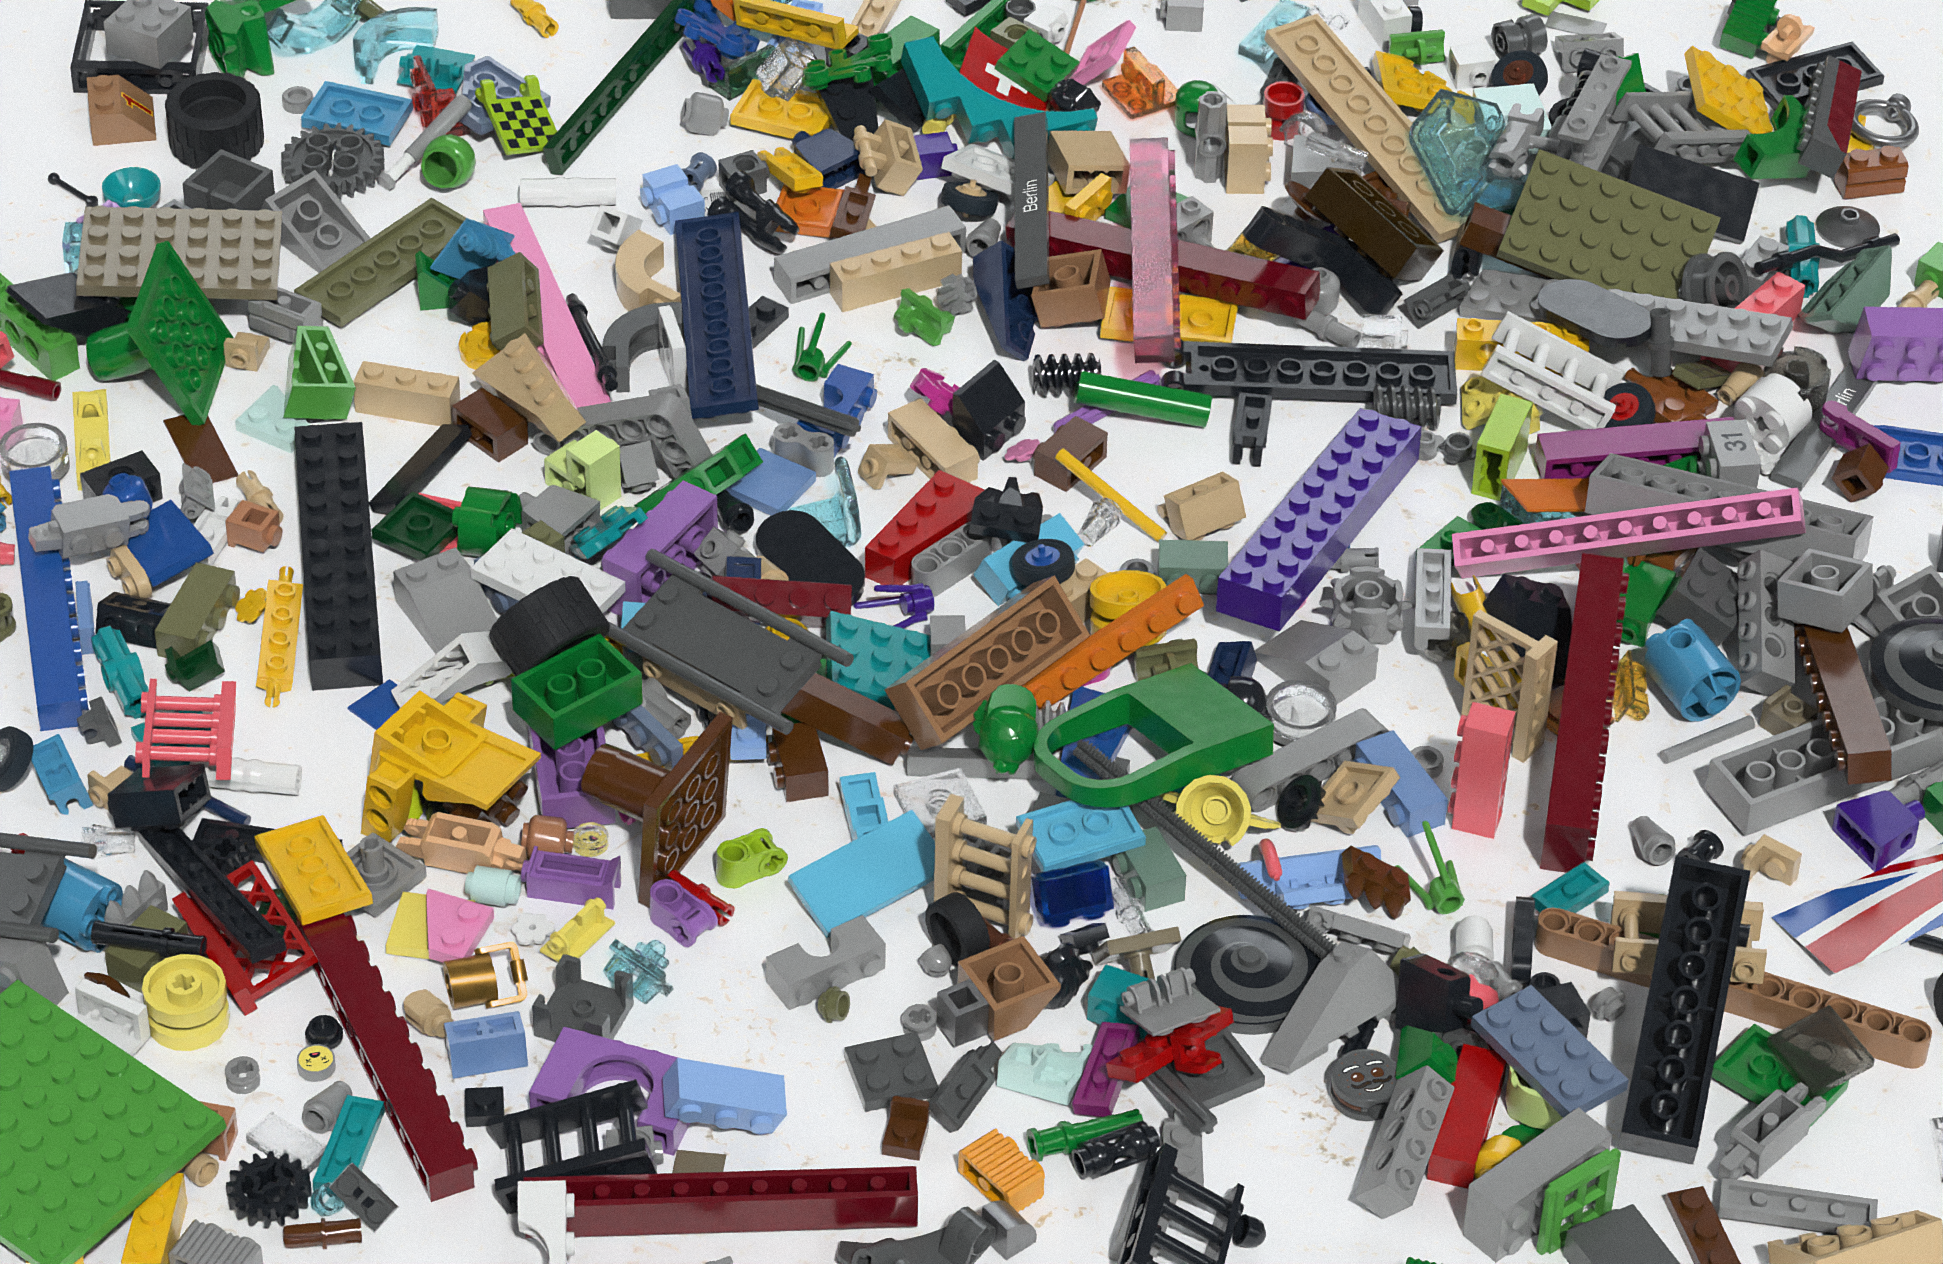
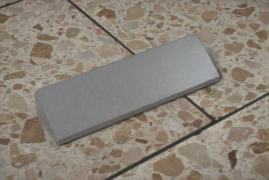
M910 747L907 753V776L1044 780L1035 770L1034 751L1025 762L1019 765L1014 775H1010L1008 772L996 774L993 764L977 748L930 747L921 750L919 747Z

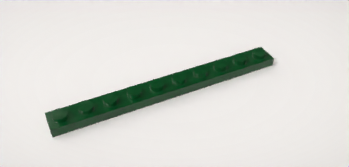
M672 0L547 142L543 150L551 174L563 175L684 35L685 26L678 24L674 19L680 8L694 13L693 5L695 0Z

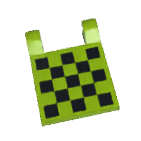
M526 75L524 77L526 83L520 84L519 90L524 97L497 99L494 82L490 79L481 80V87L475 90L477 99L486 108L506 155L544 151L543 147L557 132L541 96L540 84L536 75Z

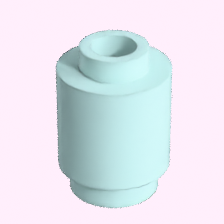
M477 865L474 872H468L465 893L470 894V899L477 903L507 907L508 904L516 905L521 892V876L514 875L512 870Z

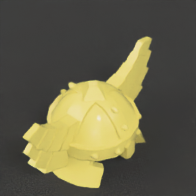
M1203 776L1194 779L1181 793L1170 791L1159 795L1163 800L1176 804V814H1179L1178 818L1182 816L1181 820L1185 819V823L1188 821V825L1191 824V828L1195 827L1198 833L1201 832V836L1205 835L1204 839L1208 838L1207 842L1211 840V844L1213 842L1220 845L1221 842L1227 841L1228 844L1234 846L1244 837L1249 826L1263 829L1281 828L1280 822L1251 814V806L1247 794L1236 782L1224 776Z

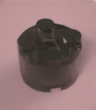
M1794 346V351L1783 352V347L1772 367L1764 366L1763 377L1776 373L1792 380L1801 389L1798 394L1803 402L1806 399L1809 400L1813 414L1827 400L1831 378V368L1829 369L1827 366L1828 361L1822 354L1807 347Z

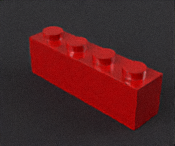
M1463 1044L1457 1061L1455 1082L1451 1083L1455 1088L1428 1161L1427 1180L1469 1189V1184L1475 1181L1479 1151L1487 1140L1506 1074L1507 1062L1496 1051Z

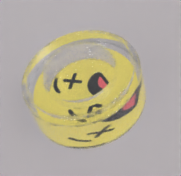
M587 822L580 824L574 829L573 849L579 855L596 857L608 849L609 833L603 825Z

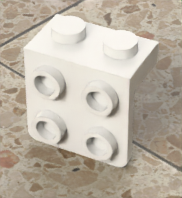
M85 978L75 987L79 1013L75 1018L131 1056H134L151 1036L147 1005L142 1004L135 998H128L112 991L103 984H96Z

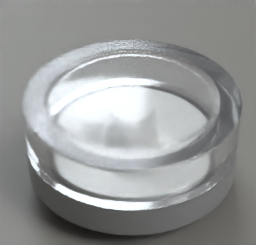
M26 423L12 428L0 440V463L3 475L10 481L9 471L50 466L52 479H60L67 472L70 465L65 434L59 428L46 423Z
M1303 679L1288 680L1276 685L1268 693L1264 717L1274 723V740L1286 746L1336 721L1337 702L1331 691L1319 683Z

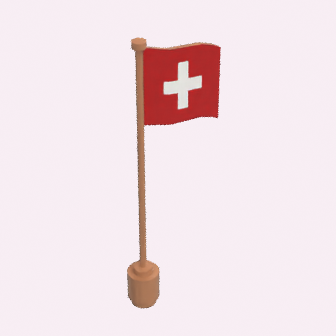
M1080 0L1064 52L1070 54L1087 0ZM975 27L959 73L978 88L998 99L1021 107L1051 111L1052 106L1049 99L1043 102L994 69L997 61L1009 49L994 42Z

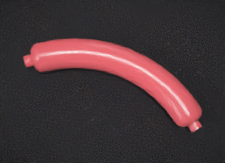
M1262 839L1258 845L1259 852L1263 855L1269 877L1274 879V881H1278L1282 875V868L1276 848L1270 839Z

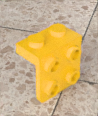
M1100 173L1078 194H1065L1058 180L1048 187L1049 211L1096 221L1105 213V209L1108 208L1112 201V178Z

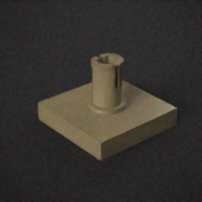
M1176 926L1108 940L1092 951L1094 965L1098 966L1124 960L1129 962L1131 973L1155 980L1150 955L1166 952L1182 941L1179 927Z

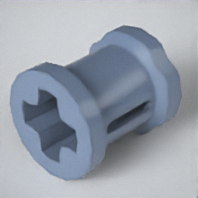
M697 152L692 156L689 166L682 168V171L688 177V185H694L699 192L704 186V181L715 175L717 165L708 154Z

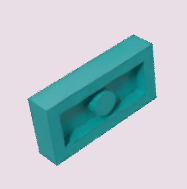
M1583 862L1532 894L1531 897L1535 898V909L1540 913L1542 910L1552 907L1577 913L1607 894L1610 882Z

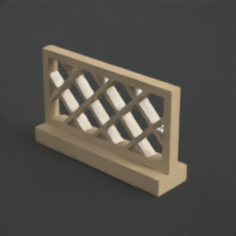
M1479 609L1473 615L1461 715L1468 716L1472 702L1493 706L1489 700L1491 698H1495L1502 709L1515 711V733L1513 732L1511 744L1513 746L1512 757L1524 763L1544 744L1558 641L1545 635L1538 642ZM1483 627L1490 629L1497 640L1491 641ZM1512 643L1526 649L1524 657L1519 656ZM1501 646L1510 661L1504 662L1496 647ZM1485 651L1494 666L1488 667L1480 652ZM1509 668H1515L1522 679L1520 683L1516 682ZM1498 672L1506 687L1501 688L1492 673ZM1482 677L1490 690L1489 692L1485 693L1477 678ZM1505 694H1512L1518 704V708L1514 709Z

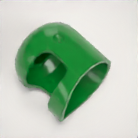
M1192 80L1182 84L1175 96V126L1182 133L1195 138V128L1187 126L1185 115L1198 113L1199 96L1204 95L1206 91H1218L1214 85L1203 80Z

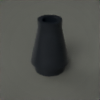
M726 490L717 494V512L724 528L727 531L731 529L738 534L747 532L754 523L752 507L732 496Z

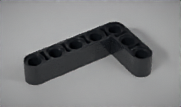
M1261 206L1242 232L1243 236L1250 243L1262 250L1311 269L1322 267L1332 271L1359 305L1378 320H1384L1403 295L1396 284L1379 271L1378 268L1380 266L1374 259H1367L1356 250L1358 245L1355 242L1266 206Z

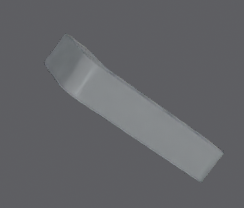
M671 393L578 407L586 423L561 442L556 441L540 429H538L533 438L536 449L547 456L572 440L578 442L595 430L607 438L613 439L617 445L653 440L674 478L712 455L686 406L679 397Z

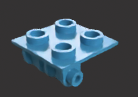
M466 218L432 263L430 269L461 279L469 270L492 266L497 260L500 262L516 254L510 245L515 236Z

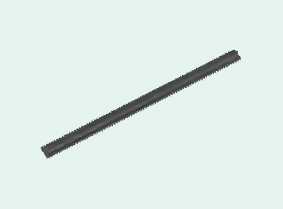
M1081 739L1077 742L1073 755L1092 769L1099 777H1102L1103 780L1119 778L1128 774L1127 771L1124 773V769L1121 770V766L1118 767V764H1115L1114 761L1111 762V758L1108 760L1109 757H1105V753L1102 754V751L1098 752L1099 748L1095 749L1096 746L1092 747L1093 743L1089 744V740L1085 742V740ZM1156 797L1134 804L1151 820L1153 819L1157 825L1159 824L1163 830H1166L1167 833L1169 832L1173 838L1182 843L1186 849L1188 848L1193 854L1195 853L1196 857L1198 856L1202 862H1205L1206 865L1208 864L1225 881H1228L1229 884L1231 883V886H1234L1241 894H1244L1248 900H1251L1252 903L1254 902V905H1257L1265 914L1267 913L1271 919H1274L1275 922L1277 921L1285 930L1287 929L1288 933L1290 932L1295 938L1297 937L1298 941L1300 940L1304 946H1307L1315 955L1317 954L1321 960L1337 946L1336 943L1333 944V940L1330 941V938L1326 939L1327 935L1323 936V932L1319 933L1320 930L1316 931L1317 927L1312 928L1313 924L1309 925L1310 921L1306 923V918L1303 920V916L1299 917L1300 913L1296 914V910L1293 912V908L1289 909L1290 905L1286 906L1287 903H1283V899L1280 900V897L1276 898L1277 894L1273 895L1274 892H1270L1267 886L1263 887L1264 884H1260V880L1257 881V878L1253 879L1254 876H1250V872L1247 873V870L1243 871L1244 867L1240 868V864L1237 865V862L1233 863L1234 859L1230 860L1231 857H1227V853L1224 855V851L1220 852L1221 848L1217 850L1218 846L1214 847V843L1211 844V840L1207 842L1208 838L1204 839L1205 835L1201 836L1202 833H1198L1195 827L1191 828L1192 825H1188V821L1185 823V819L1181 820L1182 816L1178 818L1179 814L1175 815L1176 812H1172V808L1169 809V806L1165 807L1166 803L1162 804V800L1159 802L1160 798L1156 799Z

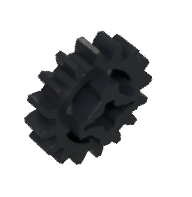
M269 1151L267 1158L263 1159L255 1153L253 1154V1162L248 1163L241 1160L239 1161L240 1171L231 1170L229 1172L230 1181L226 1182L229 1209H235L238 1220L248 1216L250 1226L255 1225L258 1220L263 1221L265 1228H269L273 1220H277L283 1226L285 1225L286 1216L289 1215L297 1219L299 1217L298 1208L307 1209L309 1206L308 1197L312 1196L309 1170L302 1169V1161L300 1159L290 1163L288 1153H284L280 1158H275L274 1152Z

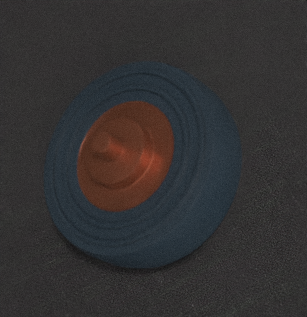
M1518 50L1506 54L1495 64L1492 71L1493 87L1534 83L1537 93L1540 95L1548 83V71L1544 61L1536 53L1527 50Z

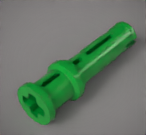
M1136 1108L1081 1123L1071 1124L1069 1121L1066 1122L1064 1120L1058 1122L1057 1126L1037 1131L1036 1128H1030L1026 1131L1027 1148L1030 1157L1037 1162L1043 1161L1045 1156L1062 1152L1066 1156L1071 1155L1072 1150L1079 1147L1081 1142L1143 1121V1117L1139 1109Z

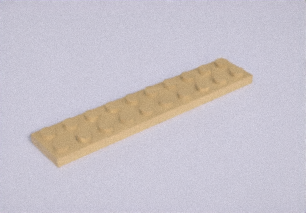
M1316 13L1267 30L1264 38L1267 44L1392 191L1398 193V198L1411 202L1410 212L1432 238L1439 243L1456 237L1460 226L1465 223L1474 203H1482L1319 14Z

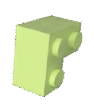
M595 430L578 442L572 440L544 458L545 484L548 486L556 485L600 501V510L621 497L620 446L613 439L607 438L599 431Z

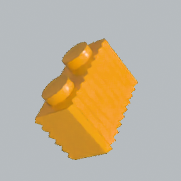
M997 1128L959 1150L958 1172L991 1202L997 1200L1006 1201L1019 1212L1024 1210L1026 1206L1029 1207L1032 1202L1035 1203L1037 1199L1043 1197L1045 1173L1042 1166L1034 1159L1029 1161L1028 1157L1024 1156L1022 1151H1019L1016 1142L1009 1136L1004 1138Z

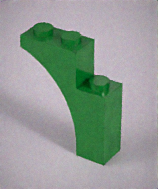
M1784 95L1770 119L1774 131L1763 134H1747L1733 160L1751 179L1806 178L1810 168L1798 163L1800 150L1796 149L1802 137L1799 133L1804 124L1802 119L1806 109L1793 95Z

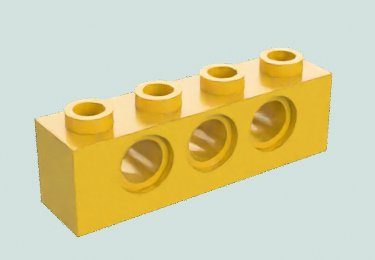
M1457 318L1454 340L1456 370L1482 371L1497 344L1503 347V344L1492 339L1502 320ZM1531 322L1589 352V339L1555 323ZM1517 351L1515 352L1516 354H1518V355H1520V356H1522V357H1524V358H1526V359H1528V360H1530V361L1533 362V360H1532L1531 358H1529V357H1527V356H1525V355H1523V354H1521V353H1519V352H1517ZM1545 366V369H1547V370H1549V371H1551V372H1553V373H1555V374H1557V375H1562V374H1560V373H1558V372H1556V371H1554V370H1552V369H1550V368H1548V367Z

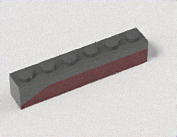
M1828 55L1823 65L1817 64L1811 75L1810 80L1812 83L1808 90L1810 95L1805 104L1807 110L1803 116L1802 121L1804 124L1799 133L1802 137L1796 149L1800 150L1799 164L1833 179L1847 155L1862 70Z

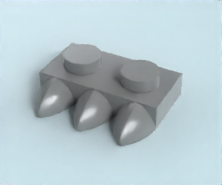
M144 870L139 881L138 890L131 885L126 886L121 906L114 900L109 901L105 911L104 922L131 925L150 905L166 912L168 910L165 884L157 880L152 872Z

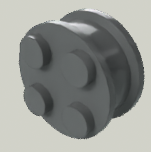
M1720 252L1714 257L1707 253L1694 255L1689 259L1684 269L1682 285L1678 292L1679 299L1728 308L1737 307L1749 296L1748 276L1742 261L1732 252Z

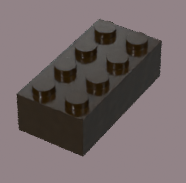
M1326 167L1305 196L1312 204L1311 209L1314 213L1323 219L1328 218L1334 223L1333 229L1343 238H1350L1358 245L1356 250L1365 258L1374 259L1380 265L1379 271L1391 280L1422 281L1444 252L1435 241L1355 170Z

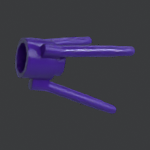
M923 583L913 585H875L874 591L901 594L896 597L867 600L854 604L855 609L900 604L903 613H910L911 617L893 625L903 629L916 622L928 620L927 613L933 612L935 605L931 588L928 585H923Z

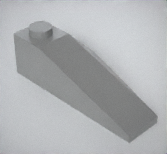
M1342 941L1317 966L1260 1058L1262 1065L1292 1073L1326 1053L1329 1048L1328 1044L1343 1035L1351 1038L1359 1033L1358 1026L1372 1017L1377 1021L1386 1017L1397 1007L1399 976L1372 949Z

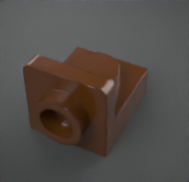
M892 1097L890 1119L882 1143V1155L920 1161L929 1129L930 1103L928 1101L911 1097Z

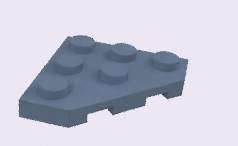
M485 56L465 64L462 95L471 101L472 107L459 122L479 135L495 130L484 104L475 95L476 88L481 87L480 81L490 79L494 82L497 99L524 97L520 93L519 86L522 83H526L524 78L490 56ZM540 89L543 101L548 108L550 107L551 96Z

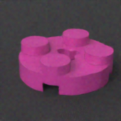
M922 368L909 385L910 388L921 396H927L930 399L928 405L939 414L944 415L946 411H949L953 415V393L960 387L955 383L953 386H950L943 381L944 376L930 369Z

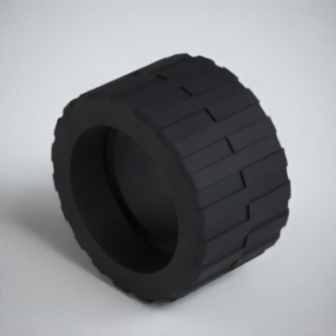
M211 72L197 74L196 76L184 79L181 83L179 82L167 94L165 111L169 146L174 157L178 158L183 164L190 165V167L196 169L200 168L220 149L250 161L252 157L260 152V148L263 147L264 128L260 93L255 88V85L245 78L231 73Z
M568 576L559 578L536 589L511 606L492 625L489 636L516 677L599 633L605 638L609 632L610 624L580 578Z

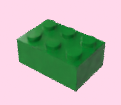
M600 633L511 679L513 711L554 750L643 704L642 673Z

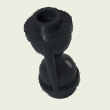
M1139 1121L1081 1142L1078 1148L1072 1150V1159L1076 1171L1081 1178L1090 1177L1096 1179L1150 1159L1157 1152L1160 1140L1156 1129L1152 1125L1148 1126L1146 1122ZM1120 1137V1139L1115 1143L1107 1142L1109 1140ZM1119 1157H1128V1159L1115 1163Z

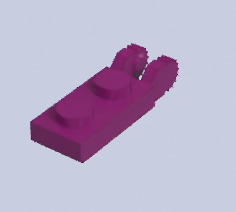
M1831 400L1823 404L1822 412L1825 418H1822L1819 427L1823 433L1825 432L1826 435L1836 440V443L1849 451L1870 443L1889 467L1887 473L1897 468L1900 441L1849 412L1847 406L1839 404V402Z

